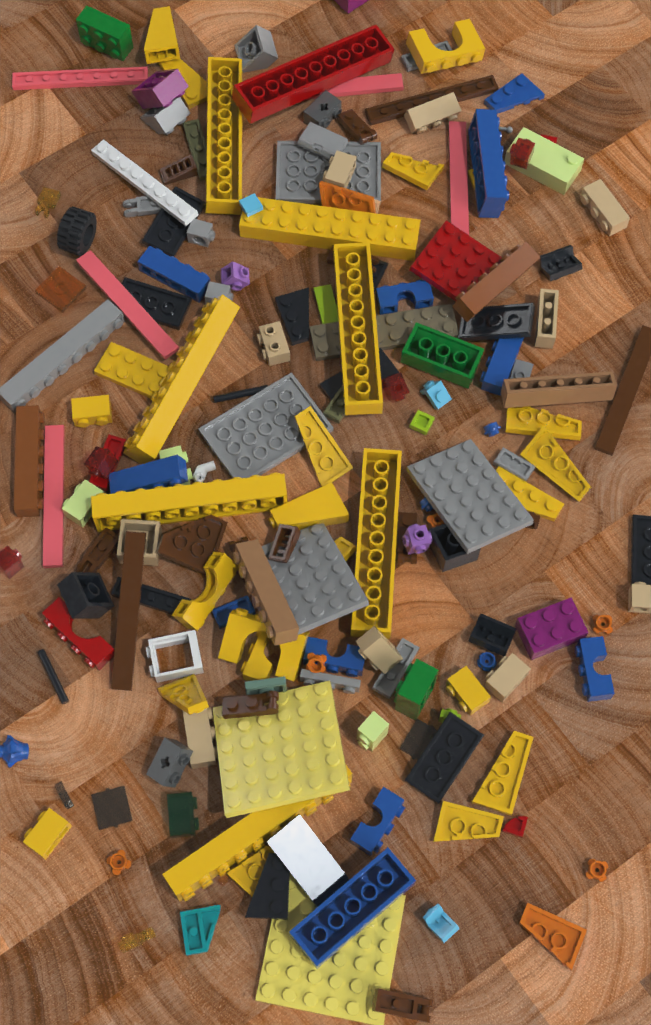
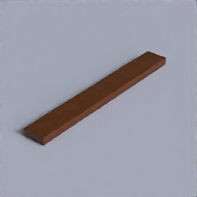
M490 75L366 108L365 114L371 126L404 117L407 110L454 92L457 101L461 102L494 93L499 87L494 76Z
M642 325L595 450L613 456L651 356L650 327Z
M126 531L112 690L132 691L146 544L145 532Z

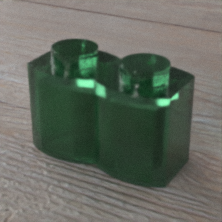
M192 792L167 794L170 837L196 836V830H200L199 818L194 817V810L198 809L197 797H193Z

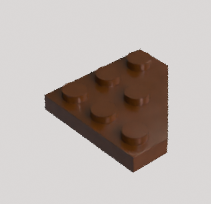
M208 515L167 532L161 536L156 553L206 575L203 567L212 553L218 552L228 522L213 515Z

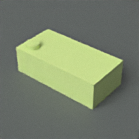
M525 127L520 131L505 155V164L563 195H565L580 173L584 162L583 157Z

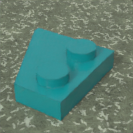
M220 904L180 912L186 956L208 952L221 911Z

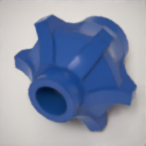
M7 735L6 741L0 745V758L5 761L8 768H11L19 761L28 759V743H22L11 735Z

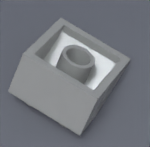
M258 25L253 27L234 45L237 57L242 59V72L244 73L268 68L278 59L271 32Z
M175 97L172 100L173 103L167 108L150 109L140 118L158 134L168 135L175 130L174 127L177 124L184 123L187 120L186 117L191 113L181 97Z

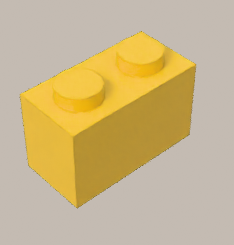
M109 395L71 398L72 419L75 427L103 426L112 423Z
M467 666L460 669L446 681L447 692L452 697H456L459 701L460 709L464 713L467 712L470 716L489 703L491 696Z
M51 808L39 815L38 823L34 828L31 827L25 833L23 841L26 846L45 860L72 827L67 820Z

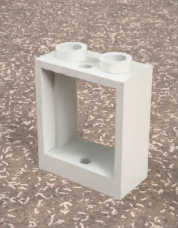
M195 630L148 639L149 646L146 647L147 657L152 659L153 664L149 666L151 677H155L157 683L187 677L192 674L204 673ZM190 642L194 666L160 673L156 649Z

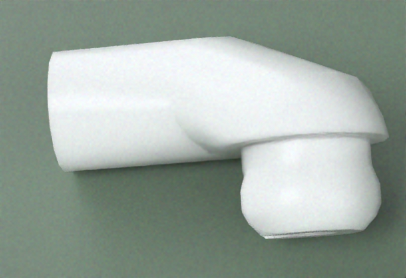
M214 461L198 465L193 474V480L195 482H203L207 472L216 470Z

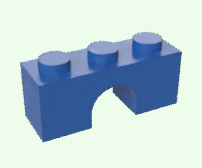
M417 280L411 283H399L393 286L384 285L376 288V302L379 315L398 312V302L403 299L410 300L414 304L415 309L432 307L434 297L431 284L425 280Z
M308 636L303 658L304 665L308 663L307 655L312 652L315 655L324 654L327 657V661L324 664L327 672H343L350 677L362 676L365 659L358 652L359 646L347 644L344 655L332 657L327 652L328 640Z
M604 637L579 639L577 646H575V655L580 660L578 671L580 677L583 676V695L587 697V702L611 699L615 694L611 674L600 675L593 668V663L604 661L607 656Z
M383 786L372 804V808L381 815L382 821L377 826H368L361 821L352 835L350 843L369 856L373 852L378 853L383 845L381 839L385 834H390L394 827V824H392L395 817L400 818L405 810L403 806L404 799Z

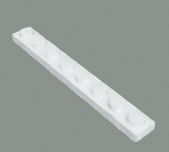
M104 139L91 150L95 157L183 225L187 226L198 216L197 210Z

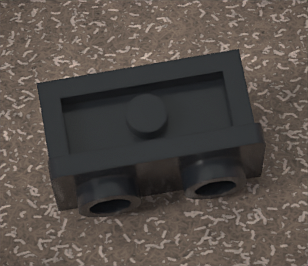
M572 245L540 256V271L550 281L582 270V263L574 256Z
M480 614L468 641L501 656H506L517 629L489 616Z

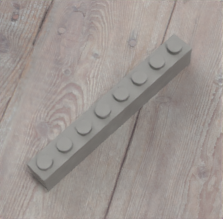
M107 299L1 386L0 400L14 413L16 412V406H25L32 398H36L45 387L52 385L57 377L65 374L69 367L74 363H78L86 353L93 351L98 343L106 340L110 333L115 329H119L125 322L123 313Z

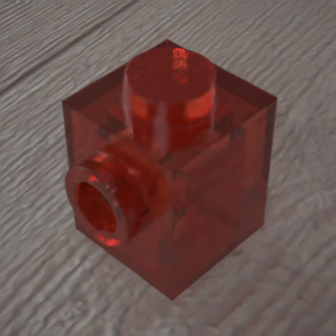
M518 138L516 144L513 143L510 149V164L527 170L534 153L535 143L529 139Z
M401 372L381 380L389 401H401L406 398V394L410 393Z
M96 446L84 465L89 470L88 473L94 478L101 477L107 479L119 461L110 450Z
M6 546L0 551V569L10 579L24 568V565L21 561L23 557L17 549L12 550L9 546Z

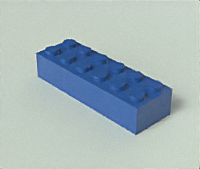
M476 109L468 128L477 212L480 218H499L501 212L504 211L506 201L509 200V191L506 189L507 176L504 174L505 161L502 158L504 149L500 143L502 133L499 131L500 118L497 117L496 110Z
M387 847L290 930L289 935L316 969H318L415 884L416 880Z

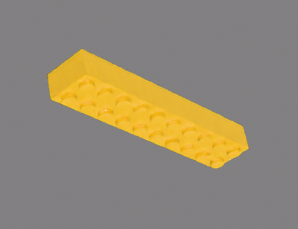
M208 57L206 213L241 215L239 200L242 199V112L232 99L234 85L242 82V59Z
M260 197L257 198L263 205L262 211L247 217L242 209L239 223L240 237L330 250L334 244L370 242V251L373 256L415 261L420 219Z
M370 242L334 244L333 257L345 415L382 414L383 395Z
M223 294L217 298L214 297L210 303L207 302L201 310L203 313L201 317L195 320L193 331H190L185 337V345L181 346L177 351L176 355L178 357L176 361H173L168 367V375L164 376L160 381L159 385L161 387L159 391L152 395L151 405L145 408L142 413L143 419L135 425L133 429L135 431L134 435L129 437L124 445L126 449L123 453L139 464L148 463L157 457L240 308Z
M364 448L355 578L365 593L369 605L352 612L351 637H361L375 626L390 640L402 451Z
M277 472L266 476L234 477L231 480L224 481L216 479L207 483L176 484L173 487L157 486L154 489L148 490L140 488L131 492L117 491L114 494L99 493L96 496H91L92 518L98 532H102L106 527L111 531L120 530L121 519L160 521L162 525L196 521L208 515L221 518L270 512L271 509L288 502L285 474Z
M346 765L349 786L351 787L350 783H352L353 773ZM335 794L252 812L162 875L178 900L182 901L184 899L186 902L195 896L194 892L201 887L205 889L213 883L212 879L216 876H224L231 870L229 867L235 863L241 864L248 859V854L253 851L256 853L264 848L266 840L297 814H300L301 817L312 815L317 811V806L322 803L324 805L328 804L334 799L333 795Z

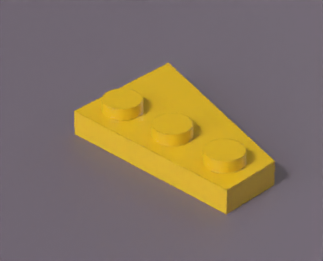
M391 152L384 160L382 168L428 190L443 171L444 164L438 163V165L429 164L427 160L422 162L416 161L410 156Z
M195 674L157 688L160 696L189 715L200 713L209 707Z
M443 801L433 842L499 837L504 816Z

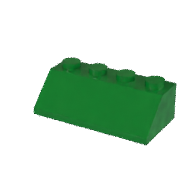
M416 322L402 350L401 363L469 389L481 361L484 348Z

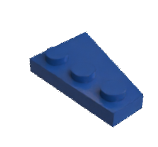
M521 73L484 100V104L489 109L496 110L498 114L513 109L514 106L520 104H529L530 101L535 99H544L545 94Z

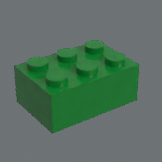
M87 5L76 18L80 42L84 45L95 48L97 51L106 53L112 58L124 61L134 48L129 24Z
M416 659L414 664L410 663L405 672V681L400 680L395 690V699L393 701L396 703L395 710L416 721L435 687L439 670L419 659Z

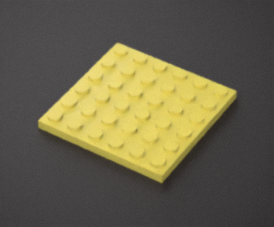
M330 681L287 690L286 692H278L279 700L277 704L279 709L278 713L273 715L224 719L222 716V706L213 707L226 818L350 790Z
M290 874L288 920L272 919L255 1001L370 1025H384L385 1014L372 1011L375 989L390 990L406 895L399 897L316 969L291 938L289 931L317 907Z

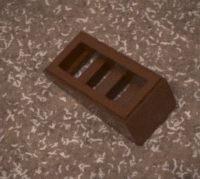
M192 155L159 169L164 185L198 175Z
M279 524L268 557L270 561L288 562L301 534L298 527ZM277 553H280V554H284V556H283V557H279V556H276V554H277Z

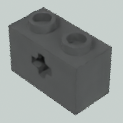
M325 90L304 110V123L308 125L312 122L326 129L330 122L337 118V114L342 112L341 100Z
M164 737L146 775L162 786L175 788L181 779L186 765L190 761L193 750L178 740Z

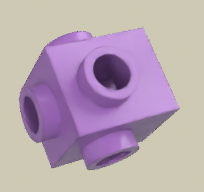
M232 261L221 268V283L230 285L232 290H241L250 284L249 268Z
M414 524L407 528L402 538L407 553L420 554L427 551L432 542V535L427 530L426 525L419 526V524Z

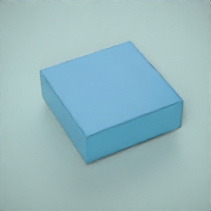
M255 193L239 200V204L247 217L263 210V205Z

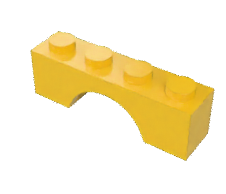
M213 552L203 568L206 572L207 582L203 593L194 600L182 599L173 612L172 616L187 629L198 631L204 625L205 619L215 608L216 602L224 594L229 582L235 577L239 566L225 553Z
M257 631L256 633L257 641L255 644H251L248 652L250 654L248 662L244 661L241 668L243 680L254 681L268 679L271 676L273 666L264 654L265 647L271 640V638L267 637L266 632Z

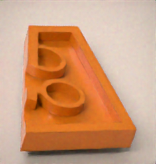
M320 181L319 188L322 206L376 213L374 197Z
M527 903L519 924L571 971L587 929Z

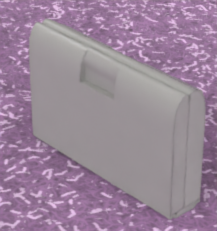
M310 122L300 136L297 145L330 160L331 156L334 157L336 151H344L348 145V139Z

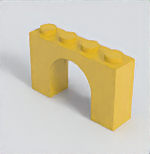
M470 19L454 23L451 34L458 48L452 51H444L435 47L424 28L409 31L406 44L421 74L482 61L485 47Z
M236 608L230 612L218 656L219 659L237 664L241 660L248 635L257 631L266 632V626L264 623H261L259 614H249L247 610L242 608ZM309 631L299 634L296 641L279 644L281 654L275 676H285L286 679L295 681L301 666Z

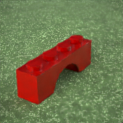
M60 597L42 612L45 625L49 629L55 628L58 631L57 636L64 643L68 641L72 645L70 648L78 656L82 654L86 658L84 660L90 668L95 667L100 671L114 657V648L101 636L85 639L73 632L72 624L74 619L69 614L66 603Z

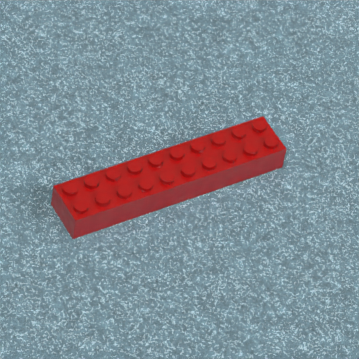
M373 25L235 84L232 99L251 124L390 63L395 49L379 27Z

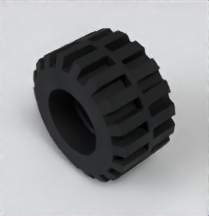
M74 206L70 207L63 215L57 233L58 248L78 256L84 255L95 237L96 215Z

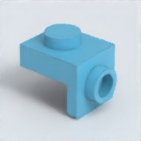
M430 380L423 385L424 388L420 391L421 394H426L435 410L452 400L441 381Z
M439 904L428 909L423 916L427 927L443 943L459 930L458 925L443 911Z

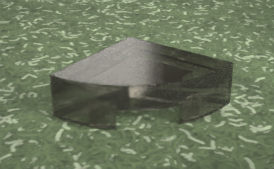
M62 781L55 784L57 793L67 809L73 807L74 804Z

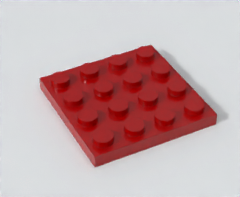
M446 220L409 270L457 302L455 298L462 291L468 292L467 287L474 281L478 283V278L483 273L489 274V269L496 262L500 264L502 257Z

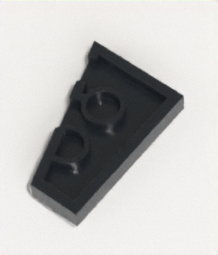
M309 287L275 297V302L291 345L309 341Z
M269 853L245 918L288 920L290 872L275 853Z

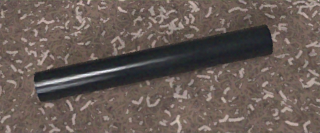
M268 385L213 396L214 403L255 395L268 387Z
M45 650L38 651L37 654L61 703H68L69 699Z

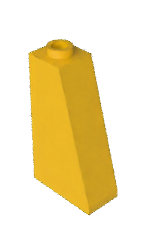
M170 6L153 9L144 46L147 64L180 59Z
M331 482L271 509L268 520L271 527L277 530L279 524L296 526L299 530L315 524L324 523L325 526L346 523L349 521V513Z

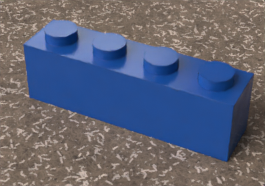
M151 246L146 249L138 260L139 271L185 296L192 297L196 302L200 303L205 296L210 278L204 272H198L189 264H183L174 256H168L159 248Z
M524 337L499 339L498 342L494 341L491 350L494 352L493 356H489L486 362L487 372L483 371L480 382H482L481 390L501 396L503 380L510 377Z
M178 454L109 473L111 494L117 491L131 492L140 488L146 490L154 489L157 486L173 487L176 484L188 482L186 460Z

